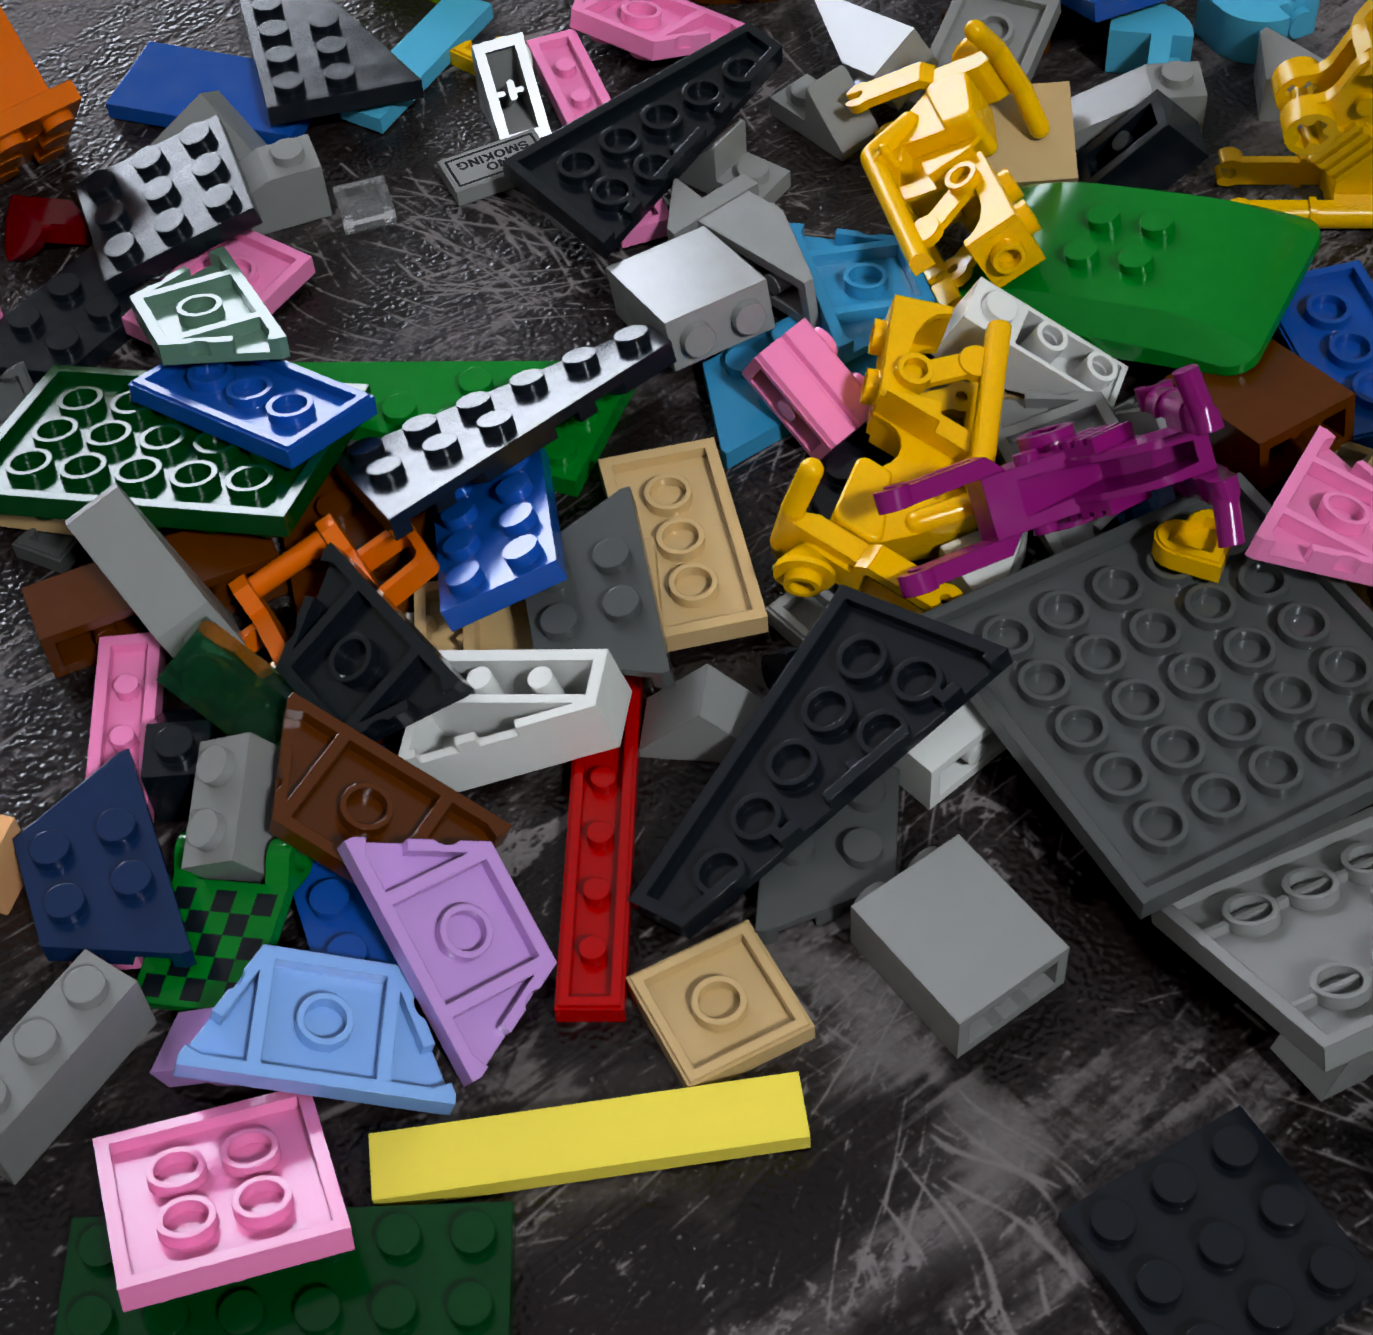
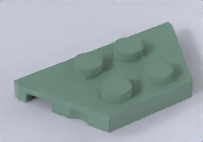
M224 246L208 252L211 265L191 276L190 269L181 267L167 275L161 282L149 285L129 296L134 317L163 366L274 360L291 357L287 336Z

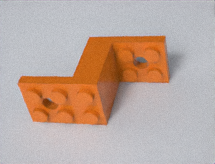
M0 6V184H3L20 173L19 166L34 159L37 160L38 164H44L66 151L64 145L68 143L82 97L71 79L49 89Z

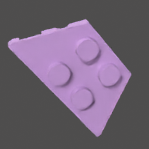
M351 837L343 841L337 848V851L463 1087H466L483 1076L489 1067L487 1063L504 1037L512 1032L526 1011V1004L531 996L541 988L557 961L491 841L460 840L452 845H444L434 839H406L403 843L366 842V837Z

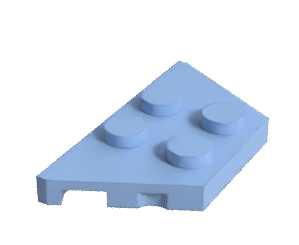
M267 944L261 946L244 968L243 975L233 988L228 989L215 1005L209 1020L189 1045L185 1044L180 1050L173 1072L174 1077L450 1116L456 1103V1093L452 1083L445 1084L432 1050L435 1046V1041L428 1024L415 1009V995L399 965Z

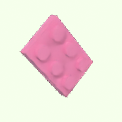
M251 229L179 264L170 272L172 273L181 267H186L190 269L192 276L211 265L208 252L224 246L271 314L316 273L312 256ZM131 308L121 317L126 334L151 345L135 319Z

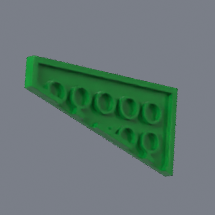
M560 361L291 363L341 383L370 384L371 395L375 397L378 414L358 427L351 440L358 441L367 437L381 438L402 429V425L412 417L422 414L435 415L456 406V402L469 393L492 391L508 384L510 378L521 371L528 369L541 370ZM636 388L627 394L604 395L595 402L598 412L583 422L575 421L574 416L555 427L558 438L544 446L549 455L554 492L573 497L579 496Z

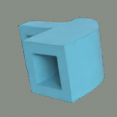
M1198 0L1194 33L1217 54L1232 61L1255 64L1260 31L1269 27L1291 41L1314 33L1320 0Z
M1162 3L1111 18L1105 72L1124 74L1145 64L1168 63L1170 61L1190 62L1194 31L1190 21L1175 8Z

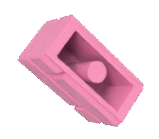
M803 318L754 357L741 374L809 456L821 460L867 423L870 406L860 404L864 376L857 372L851 373L837 356V345L827 331L820 327L814 328L806 318Z

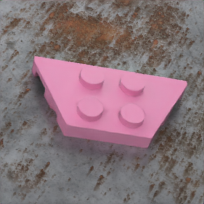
M574 0L570 19V28L589 35L591 40L601 44H612L629 51L634 58L644 61H656L690 55L745 24L688 0Z
M1319 425L1244 555L1262 562L1373 587V468L1364 460L1357 461L1353 468H1351L1329 449L1336 436L1328 429Z

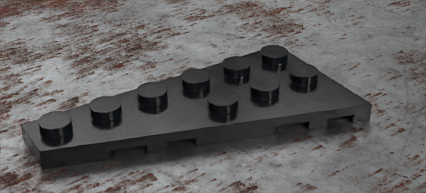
M747 22L503 160L504 178L606 260L673 185V180L675 178L678 179L696 160L697 156L714 140L783 63L782 45Z

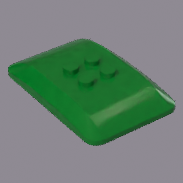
M1086 182L1025 184L1019 186L1024 197L1016 203L1024 199L1040 223L1042 229L1033 235L1046 259L1001 289L1115 359L1177 369L1191 364H1198L1201 372L1221 376H1234L1249 371L1261 360L1320 247L1321 231L1318 224L1308 218L1212 197ZM978 263L973 267V273L968 282L958 288L962 298L980 277L990 281Z

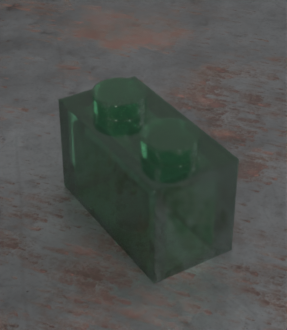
M205 616L156 679L157 682L227 735L232 736L252 732L273 744H276L281 738L287 699L292 692L296 693L273 666L207 616Z

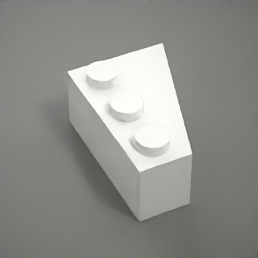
M609 649L438 650L474 690L467 697L407 726L398 756L457 792L491 784L620 747L632 690Z

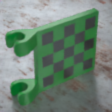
M186 831L182 832L177 838L175 845L172 884L197 965L188 968L174 967L171 958L145 957L137 981L150 1008L185 1012L215 1007L226 991L237 984L243 975L244 968L263 944L277 946L294 892L310 874L313 865L312 858L281 839L275 838L270 842L266 853L265 884L204 879L181 869Z

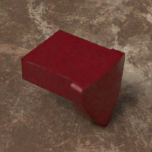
M11 195L5 225L6 258L9 262H25L31 259L44 247L45 243L91 245L92 238L84 213L71 200Z

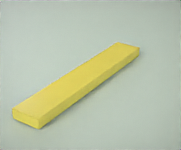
M799 1071L368 1134L371 1193L374 1206L431 1204L811 1148L810 1131Z

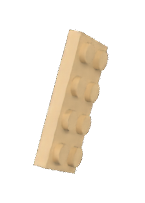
M714 437L598 459L599 473L606 499L619 489L630 486L636 502L643 538L653 537L655 540L664 633L668 652L769 632L768 615Z

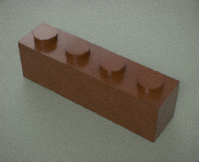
M185 529L164 537L231 614L244 609L233 595L228 584L243 573L247 577L251 576L279 556L272 538H263L252 534L227 532L210 534L201 530ZM95 562L21 588L38 639L56 678L97 664L99 637L150 632ZM287 581L263 597L267 602L289 594Z

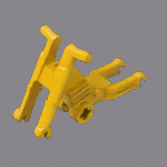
M1367 0L1354 15L1350 29L1326 59L1319 62L1307 56L1293 57L1282 62L1272 74L1271 86L1275 104L1278 110L1281 111L1279 120L1284 144L1287 149L1296 155L1243 156V153L1238 148L1224 147L1218 150L1220 164L1214 167L1216 182L1220 186L1293 185V188H1300V185H1319L1325 200H1317L1316 197L1309 196L1308 200H1248L1246 198H1234L1229 201L1260 206L1308 218L1317 223L1320 229H1373V0ZM1308 81L1311 82L1307 88L1303 87ZM1292 85L1295 86L1291 92L1288 91Z

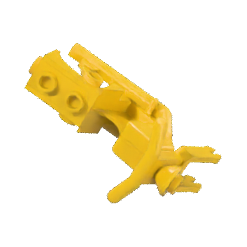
M977 19L970 20L965 25L964 34L966 38L956 46L952 54L951 63L937 68L933 64L920 61L871 81L859 83L847 92L846 96L850 101L845 103L853 114H859L871 107L919 89L926 91L910 111H905L897 119L882 125L875 132L876 137L863 148L860 154V162L911 271L915 276L923 272L928 283L931 285V290L938 304L952 306L953 309L962 299L958 288L971 278L973 267L976 263H978L991 283L1002 288L1046 259L1033 235L1042 229L1040 223L1024 199L1016 203L1024 197L1023 192L1007 168L997 173L986 159L992 156L998 149L994 117L989 104L998 102L1011 93L1030 135L1036 139H1043L1049 134L1050 124L1032 83L1006 43L982 21ZM961 221L968 232L972 234L963 241V246L953 257L944 261L936 243L941 239L948 225Z
M895 294L886 319L875 318L868 344V354L877 356L876 368H867L860 404L870 406L866 433L870 435L868 442L895 457V459L884 466L869 458L858 459L852 468L830 520L820 514L806 512L824 474L822 462L817 458L809 457L800 463L782 501L770 536L771 551L777 559L773 565V577L779 584L783 585V588L788 593L798 597H814L837 583L840 586L843 584L918 614L942 605L940 600L949 602L963 596L962 591L957 586L943 583L932 592L904 599L900 597L902 593L897 577L908 574L907 570L917 567L911 561L939 557L941 545L977 530L978 525L966 485L919 502L906 509L885 515H878L873 493L884 490L883 487L912 480L968 458L986 457L995 463L1012 330L1009 322L1004 320L989 322L985 330L983 347L971 345L964 348L961 353L929 359L923 354L937 353L953 313L952 306ZM950 383L945 388L924 392L927 388ZM950 414L954 417L963 418L962 426L944 415Z

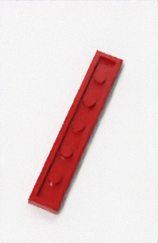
M623 675L632 690L620 747L572 760L554 1004L556 1022H626L628 991L626 977L629 971L632 905L628 900L633 892L643 693L642 677Z

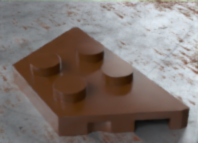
M292 692L288 697L282 724L269 833L354 885L356 884L337 851L342 842L351 837H366V842L403 843L406 839H434L444 845H452L460 840L491 841L495 848L501 846L507 838L512 827L510 823L298 694Z

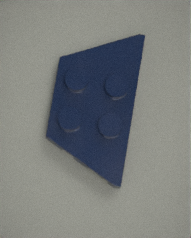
M129 749L121 751L13 838L40 946L48 961L74 962L86 949L109 964L133 965L135 957L171 958L174 967L188 968L197 965L135 762Z

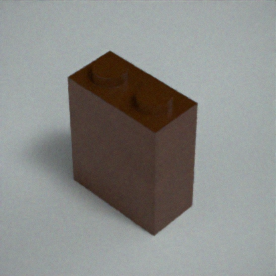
M1273 339L1269 342L1257 365L1245 373L1234 376H1221L1201 372L1213 403L1219 409L1225 426L1216 432L1208 434L1215 461L1227 467L1229 471L1236 474L1240 472L1258 492L1291 475L1319 425L1328 429L1336 436L1329 448L1333 452L1340 449L1341 445L1349 441L1353 442L1356 393ZM1172 374L1164 377V379L1172 378L1174 387H1177Z

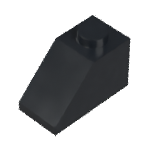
M1158 89L1076 155L1081 182L1153 190L1168 189L1209 157L1198 121Z
M230 706L166 710L146 724L141 780L159 822L189 819L200 742L230 736L232 719Z

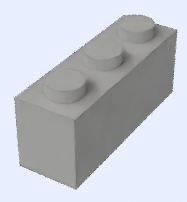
M86 949L0 1042V1176L13 1185L19 1182L157 1023L138 981Z

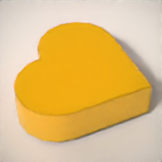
M1204 509L1190 514L1187 520L1172 519L1159 524L1155 529L1151 553L1154 560L1165 568L1218 583L1232 547L1218 548L1214 512L1212 509Z

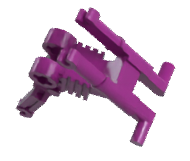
M1198 364L1181 367L1172 373L1177 387H1174L1172 378L1158 381V384L1140 386L1134 389L1140 412L1153 414L1155 419L1164 418L1167 428L1135 436L1131 420L1123 423H1113L1109 426L1091 427L1078 433L1075 432L1073 422L1058 423L1017 437L1016 441L1020 452L1012 455L1013 461L999 466L986 457L968 458L912 480L883 487L884 490L873 493L878 515H885L906 509L914 504L966 485L982 541L907 570L908 574L898 576L897 579L903 598H912L932 592L939 588L940 584L1013 556L1022 533L1033 529L1034 536H1041L1080 526L1106 515L1107 517L1114 516L1151 498L1150 491L1173 485L1174 492L1178 491L1184 496L1195 497L1209 505H1213L1218 548L1244 544L1245 535L1239 500L1241 491L1238 475L1229 471L1227 467L1217 464L1208 434L1216 432L1225 426L1219 409L1213 403Z

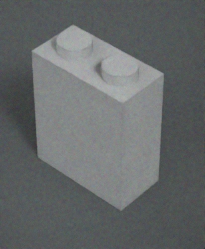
M705 226L606 267L617 315L628 326L649 325L671 340L677 362L670 367L675 372L776 328L767 279Z
M960 834L940 847L929 846L912 859L907 869L886 883L879 881L871 884L859 894L851 906L850 942L956 1059L1065 982L1070 947Z

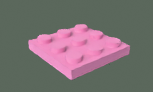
M277 1091L92 1138L117 1290L123 1313L355 1250L350 1221L313 1096Z

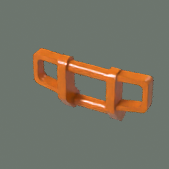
M329 513L315 523L317 530L251 576L247 577L243 573L228 584L233 595L253 622L240 631L246 646L209 673L218 693L233 710L241 711L287 684L277 672L276 667L286 642L290 638L263 597L320 558L326 546L331 542L343 550L397 607L440 570V564L413 524V531L398 541L385 530L359 549H356L332 514ZM413 546L416 550L415 557L380 586L372 571L403 549ZM266 646L273 661L239 682L232 684L229 677L232 669Z

